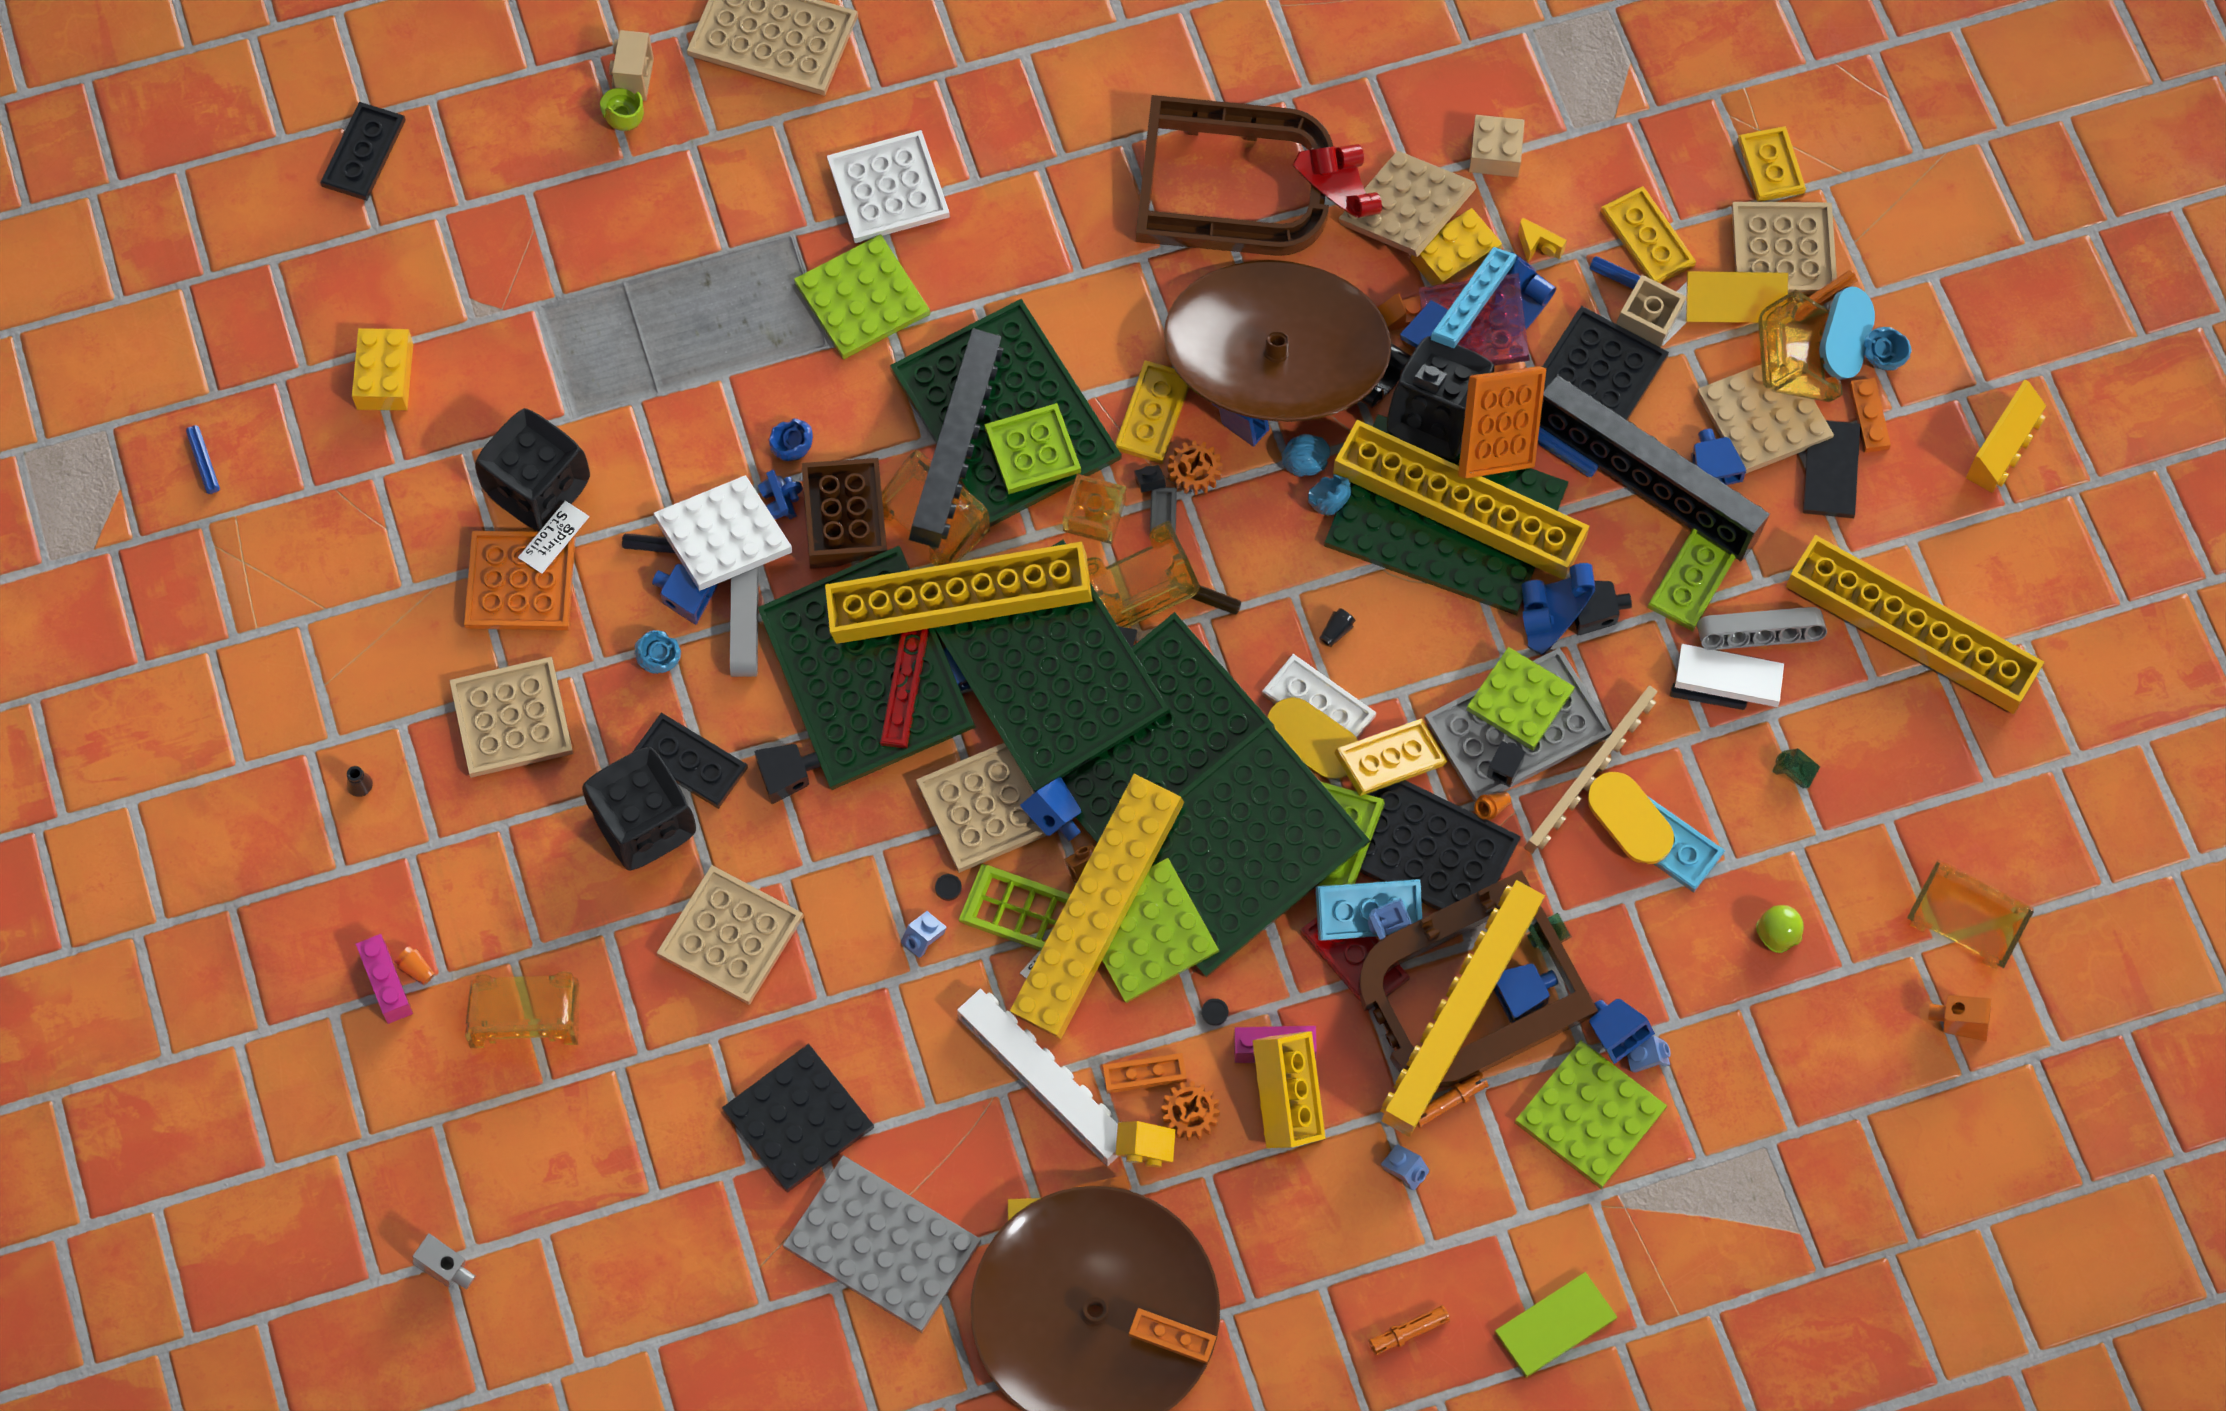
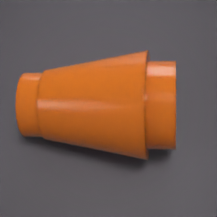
M1506 791L1481 795L1474 804L1475 813L1481 819L1492 820L1511 804V796Z
M410 946L404 949L395 960V963L399 965V970L423 985H426L435 975L418 950H413Z

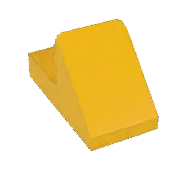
M1522 218L1518 234L1527 262L1531 260L1537 249H1540L1547 256H1554L1560 259L1564 253L1567 240Z

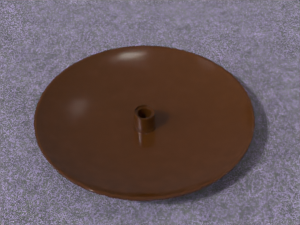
M1263 260L1238 263L1204 275L1190 284L1174 301L1168 312L1164 329V342L1168 358L1180 378L1193 391L1225 410L1246 417L1268 421L1293 422L1312 420L1338 413L1353 406L1365 398L1379 384L1388 368L1391 356V338L1388 326L1377 306L1367 295L1335 274L1313 266L1287 261Z
M1107 1186L1075 1187L1044 1196L1029 1204L1015 1214L994 1236L979 1263L971 1294L972 1331L979 1356L989 1376L1001 1392L1022 1411H1169L1195 1386L1208 1363L1198 1362L1128 1336L1136 1312L1140 1308L1217 1336L1220 1323L1219 1290L1212 1265L1201 1243L1181 1219L1170 1210L1152 1199L1125 1189ZM1092 1305H1097L1102 1308L1103 1313L1099 1317H1092L1087 1312L1088 1308ZM1214 1343L1213 1349H1212V1351H1211L1209 1360H1210V1358H1211V1356H1212V1353H1213V1350H1214V1347H1215V1343Z

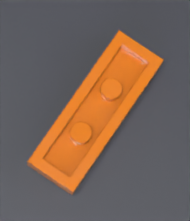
M1876 379L1850 381L1849 388L1857 423L1860 424V436L1864 453L1889 450L1891 443Z
M1183 1053L1103 1065L1107 1094L1187 1082Z
M1140 1308L1136 1312L1128 1335L1206 1364L1217 1337Z

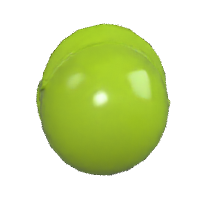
M613 88L608 90L601 98L600 109L603 118L614 129L630 131L638 127L642 122L644 108L643 99L639 92L634 94L624 88Z
M1777 905L1771 907L1762 915L1756 923V930L1762 942L1771 951L1783 953L1802 941L1804 924L1801 915L1795 909L1786 905Z

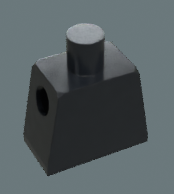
M1595 581V591L1575 619L1577 635L1587 634L1617 624L1620 615L1619 610L1632 608L1630 593L1616 595L1613 582Z
M796 744L754 751L771 804L807 787L809 780L806 771L820 767L816 752L801 757Z

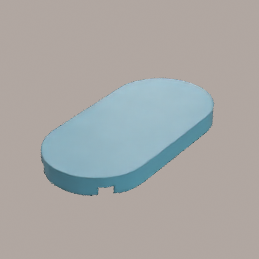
M1848 287L1836 293L1820 343V357L1825 362L1823 366L1832 377L1838 380L1851 378L1859 373L1865 357V338L1872 331L1875 321L1872 301L1858 287Z

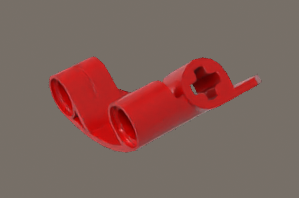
M1359 144L1299 151L1292 166L1330 201L1356 218L1379 215L1381 213L1382 201L1379 194L1376 192L1366 193L1360 179L1358 167L1364 163V153Z

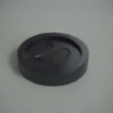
M945 874L939 877L935 884L937 895L946 901L956 899L962 891L959 878L952 874Z
M1210 999L1202 1007V1017L1210 1025H1221L1228 1017V1007L1220 999Z

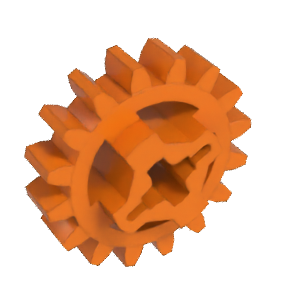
M1193 440L1192 446H1188L1184 442L1182 450L1176 447L1174 455L1169 456L1170 464H1168L1167 471L1170 473L1169 480L1176 481L1175 488L1177 489L1183 486L1185 494L1190 489L1193 490L1194 495L1198 494L1199 489H1202L1204 493H1208V486L1215 488L1216 480H1221L1220 471L1223 470V463H1220L1221 455H1214V447L1206 449V442H1203L1201 446H1197L1196 440Z
M1191 1081L1190 1087H1186L1181 1082L1180 1090L1174 1087L1170 1089L1172 1097L1164 1096V1102L1167 1105H1162L1161 1112L1166 1114L1163 1116L1162 1121L1163 1123L1170 1122L1168 1128L1177 1130L1176 1138L1186 1134L1187 1141L1191 1140L1192 1135H1196L1198 1140H1201L1203 1131L1210 1135V1125L1217 1126L1218 1120L1214 1117L1220 1116V1110L1216 1108L1219 1105V1100L1212 1099L1214 1095L1213 1090L1207 1093L1204 1091L1205 1084L1202 1083L1199 1088H1196L1194 1081ZM1202 1100L1207 1104L1209 1112L1202 1107ZM1195 1104V1112L1192 1111L1186 1118V1110L1189 1111ZM1172 1109L1175 1110V1113L1179 1114V1122L1175 1119Z

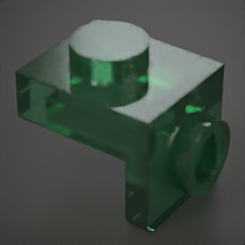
M1797 748L1781 752L1776 758V765L1772 771L1776 775L1786 774L1804 789L1810 787L1820 766Z
M1559 913L1548 918L1561 943L1572 937ZM1531 924L1528 928L1530 934L1527 937L1534 949L1539 948L1545 953L1547 949L1536 928Z

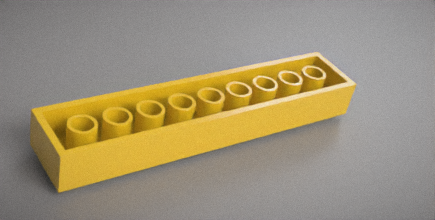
M1357 420L1335 459L1333 474L1348 478L1350 482L1560 579H1566L1569 568L1574 564L1587 538L1589 525L1482 476L1466 479L1459 477L1458 465L1362 421Z
M1817 535L1814 536L1793 569L1786 585L1790 590L2012 714H2015L2044 664V661Z
M1082 542L825 585L830 633L836 644L1092 601L1087 556Z
M1133 774L1010 1009L1013 1015L1060 1039L1063 1037L1184 804L1182 797Z
M1518 880L1515 881L1513 887L1507 885L1497 905L1501 908H1494L1487 920L1485 929L1488 931L1482 930L1472 949L1475 952L1474 955L1468 953L1461 966L1462 968L1459 971V974L1462 975L1461 978L1455 976L1446 994V997L1449 998L1448 1001L1442 999L1433 1017V1020L1436 1021L1435 1024L1429 1022L1420 1040V1043L1423 1044L1422 1047L1415 1046L1407 1063V1066L1410 1068L1408 1071L1404 1068L1402 1069L1393 1087L1396 1089L1395 1094L1389 1092L1380 1110V1112L1384 1113L1382 1122L1408 1137L1411 1136L1537 914L1545 895Z

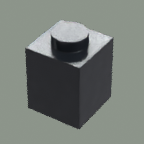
M1502 741L1489 765L1486 777L1511 787L1524 761L1526 752L1515 743Z

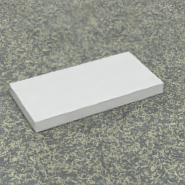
M1682 644L1675 687L1778 707L1784 663Z
M1292 654L1262 691V695L1274 704L1291 697L1307 701L1352 732L1357 739L1376 717L1374 710L1295 654Z

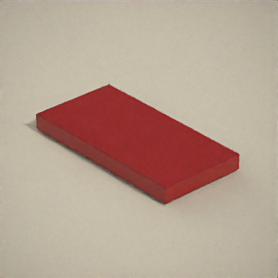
M1317 917L1301 928L1300 932L1361 1002L1359 978L1362 966L1368 953L1379 940L1375 936L1318 940ZM1400 965L1390 970L1383 979V989L1386 997L1410 979V976Z

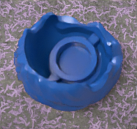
M796 418L790 422H781L772 429L769 438L771 452L777 458L779 457L784 461L801 459L811 448L813 440L812 428L807 422Z

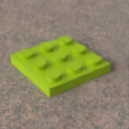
M1057 403L985 424V431L1008 494L1081 473L1079 461Z
M1508 647L1468 704L1466 711L1533 751L1574 692L1575 686Z

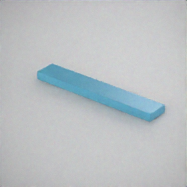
M1496 247L1492 248L1432 332V341L1451 348L1456 347L1516 262L1515 254Z

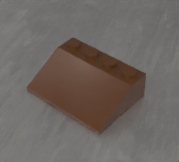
M869 458L802 463L810 569L837 567L887 551L879 459Z

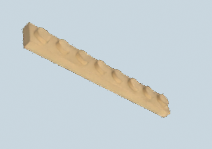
M1650 685L1647 687L1524 847L1526 850L1533 854L1537 847L1542 850L1551 839L1548 835L1551 829L1555 828L1558 830L1566 820V817L1563 815L1568 808L1573 811L1582 799L1578 796L1582 789L1586 791L1590 789L1591 784L1596 779L1593 776L1599 769L1603 772L1612 760L1608 757L1613 750L1618 753L1627 741L1623 738L1627 731L1633 733L1641 723V720L1638 719L1641 713L1648 714L1656 703L1653 698L1658 692Z

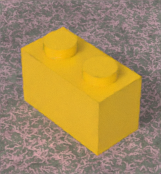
M1139 1121L1118 1122L1115 1155L1126 1157V1162L1143 1163L1145 1161V1166L1162 1167V1163L1173 1162L1175 1129Z

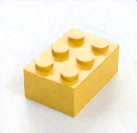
M1471 208L1444 225L1418 257L1411 254L1410 261L1437 293L1442 296L1474 275L1493 247L1502 248V242Z
M358 328L352 398L357 410L407 411L413 341L409 329Z

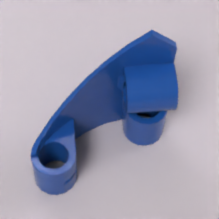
M1516 255V262L1496 289L1495 308L1490 334L1507 347L1511 346L1527 330L1556 291L1555 286L1538 275L1536 269L1518 255Z
M1579 563L1572 565L1569 568L1570 577L1555 583L1545 585L1541 580H1531L1521 585L1524 603L1523 621L1530 649L1544 655L1581 613L1595 591L1593 566L1591 564Z

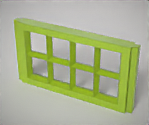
M981 864L960 915L959 922L1041 951L1045 944L1042 938L1048 923L1055 925L1057 921L1051 918L1057 901L1066 903L1071 894L1001 869ZM992 878L1008 883L1001 901L986 896ZM1014 886L1030 891L1023 908L1007 903ZM1036 893L1051 898L1045 916L1029 911ZM983 900L999 905L992 923L977 918ZM1005 908L1021 913L1014 930L998 925ZM1027 915L1042 920L1036 938L1020 933Z

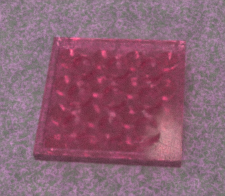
M1519 273L1504 277L1471 324L1472 328L1457 344L1490 360L1494 366L1530 361ZM1469 280L1420 287L1421 310L1431 300L1449 310Z

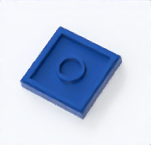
M1431 300L1400 334L1401 340L1417 348L1425 337L1432 335V332L1448 309ZM1470 325V327L1468 328V330L1465 332V334L1463 335V337H1464V336L1466 335V333L1472 328L1471 325Z

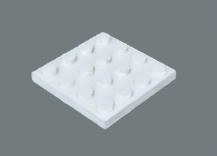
M922 130L827 156L854 243L872 239L880 234L884 236L950 217V212Z
M746 475L654 512V520L699 591L792 553L791 544Z

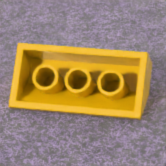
M2024 380L1976 454L1966 476V479L1991 493L1994 492L1997 485L2000 487L2004 485L2009 476V473L2006 472L2009 466L2013 468L2016 466L2022 456L2018 452L2022 447L2027 449L2034 437L2031 435L2034 428L2039 430L2046 418L2042 415L2046 405L2029 381Z
M1312 1031L1252 1040L1266 1148H1292L1326 1139Z

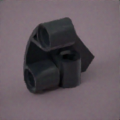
M1391 341V356L1388 368L1379 384L1361 402L1370 408L1377 405L1398 383L1411 355L1393 345Z

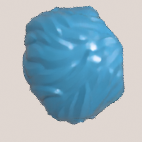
M1891 327L1876 328L1865 338V356L1873 366L1887 371L1896 370L1910 358L1912 349L1909 340L1905 335Z
M1301 434L1292 438L1282 453L1283 465L1287 471L1298 477L1312 476L1326 468L1331 450L1323 438L1310 434Z
M1333 474L1334 478H1322L1320 482L1309 490V504L1320 514L1333 515L1344 506L1351 495V483L1348 478Z
M649 631L635 643L637 663L647 672L653 674L671 670L678 664L681 658V650L677 640L669 638L664 631Z

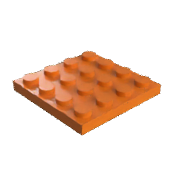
M1536 366L1469 376L1459 460V477L1466 479L1535 467L1547 368Z
M472 531L464 621L465 628L569 630L576 536L572 537L547 569L540 573L518 558L539 532Z

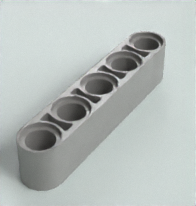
M759 567L731 578V677H757L758 674L757 607L759 599Z
M1816 607L1709 615L1701 618L1697 623L1701 644L1707 650L1815 642L1823 639L1827 634L1822 611Z

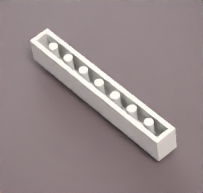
M980 988L957 1009L958 1019L1108 1167L1118 1157L1115 1155L1118 1124L1110 1117L1112 1115L1110 1110L1102 1103L1098 1105L1092 1099L1093 1095L1090 1090L1083 1084L1079 1086L1073 1080L1074 1076L1065 1066L1060 1067L1054 1061V1055L1047 1048L1041 1049L1035 1043L1037 1040L1028 1029L1023 1031L1017 1025L1018 1020L1008 1010L1004 1012L998 1006L1000 1003L990 992L986 994Z

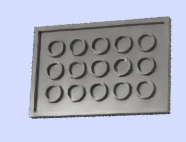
M1560 648L1533 662L1575 686V689L1533 751L1466 711L1468 704L1480 688L1425 715V722L1474 802L1481 795L1505 791L1609 738L1613 731ZM1502 741L1515 743L1526 752L1524 761L1511 787L1486 777L1489 765Z
M843 1155L783 1244V1247L922 1333L980 1245L981 1239Z

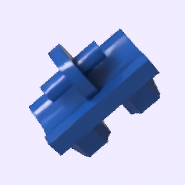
M774 470L767 472L768 479L760 483L758 488L765 499L775 496L776 501L766 505L774 520L783 516L789 519L796 517L792 502L799 500L798 494L803 490L801 482H793L791 477L783 479L782 476H776Z

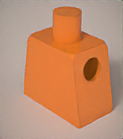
M1949 995L1946 1006L1930 1004L1928 1020L1944 1022V1032L1947 1034L1987 1041L1992 999Z

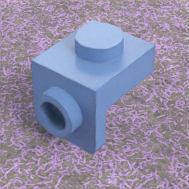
M1401 898L1373 909L1368 920L1373 935L1377 934L1380 940L1384 939L1387 934L1412 923Z
M926 911L907 926L901 943L920 958L924 955L927 947L945 933L947 927Z
M1651 1036L1627 1054L1630 1070L1636 1073L1656 1065L1669 1066L1668 1057H1670L1671 1053L1668 1044L1664 1040Z
M1398 1144L1381 1163L1385 1171L1404 1180L1408 1188L1413 1191L1424 1181L1429 1173V1169L1420 1155Z

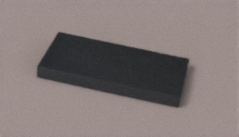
M359 102L320 182L321 186L368 201L406 121L405 116Z
M1826 420L1834 437L1810 446L1806 451L1803 513L1854 519L1860 424Z
M662 712L633 750L634 752L645 747H652L661 757L678 785L718 809L748 769V765Z

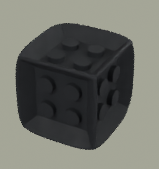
M1431 336L1425 337L1408 360L1394 390L1387 417V430L1393 436L1429 453L1444 458H1456L1461 452L1469 376L1493 373L1495 370L1494 364L1482 355L1460 345L1451 348L1432 341ZM1423 364L1436 367L1440 371L1447 373L1446 380L1437 394L1413 385L1415 375Z
M526 408L514 414L484 446L475 462L477 477L483 490L503 509L537 531H540L565 501L572 504L581 494L590 478L586 455L578 444L551 422Z
M645 747L632 752L603 768L583 784L582 790L586 804L592 811L599 829L619 861L629 871L643 867L669 853L689 840L696 832V823L692 810L688 806L671 772L652 747Z

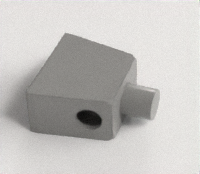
M429 1233L413 1255L414 1266L449 1288L453 1282H456L467 1290L476 1275L464 1268L465 1258ZM444 1264H451L453 1266L450 1270L442 1268Z

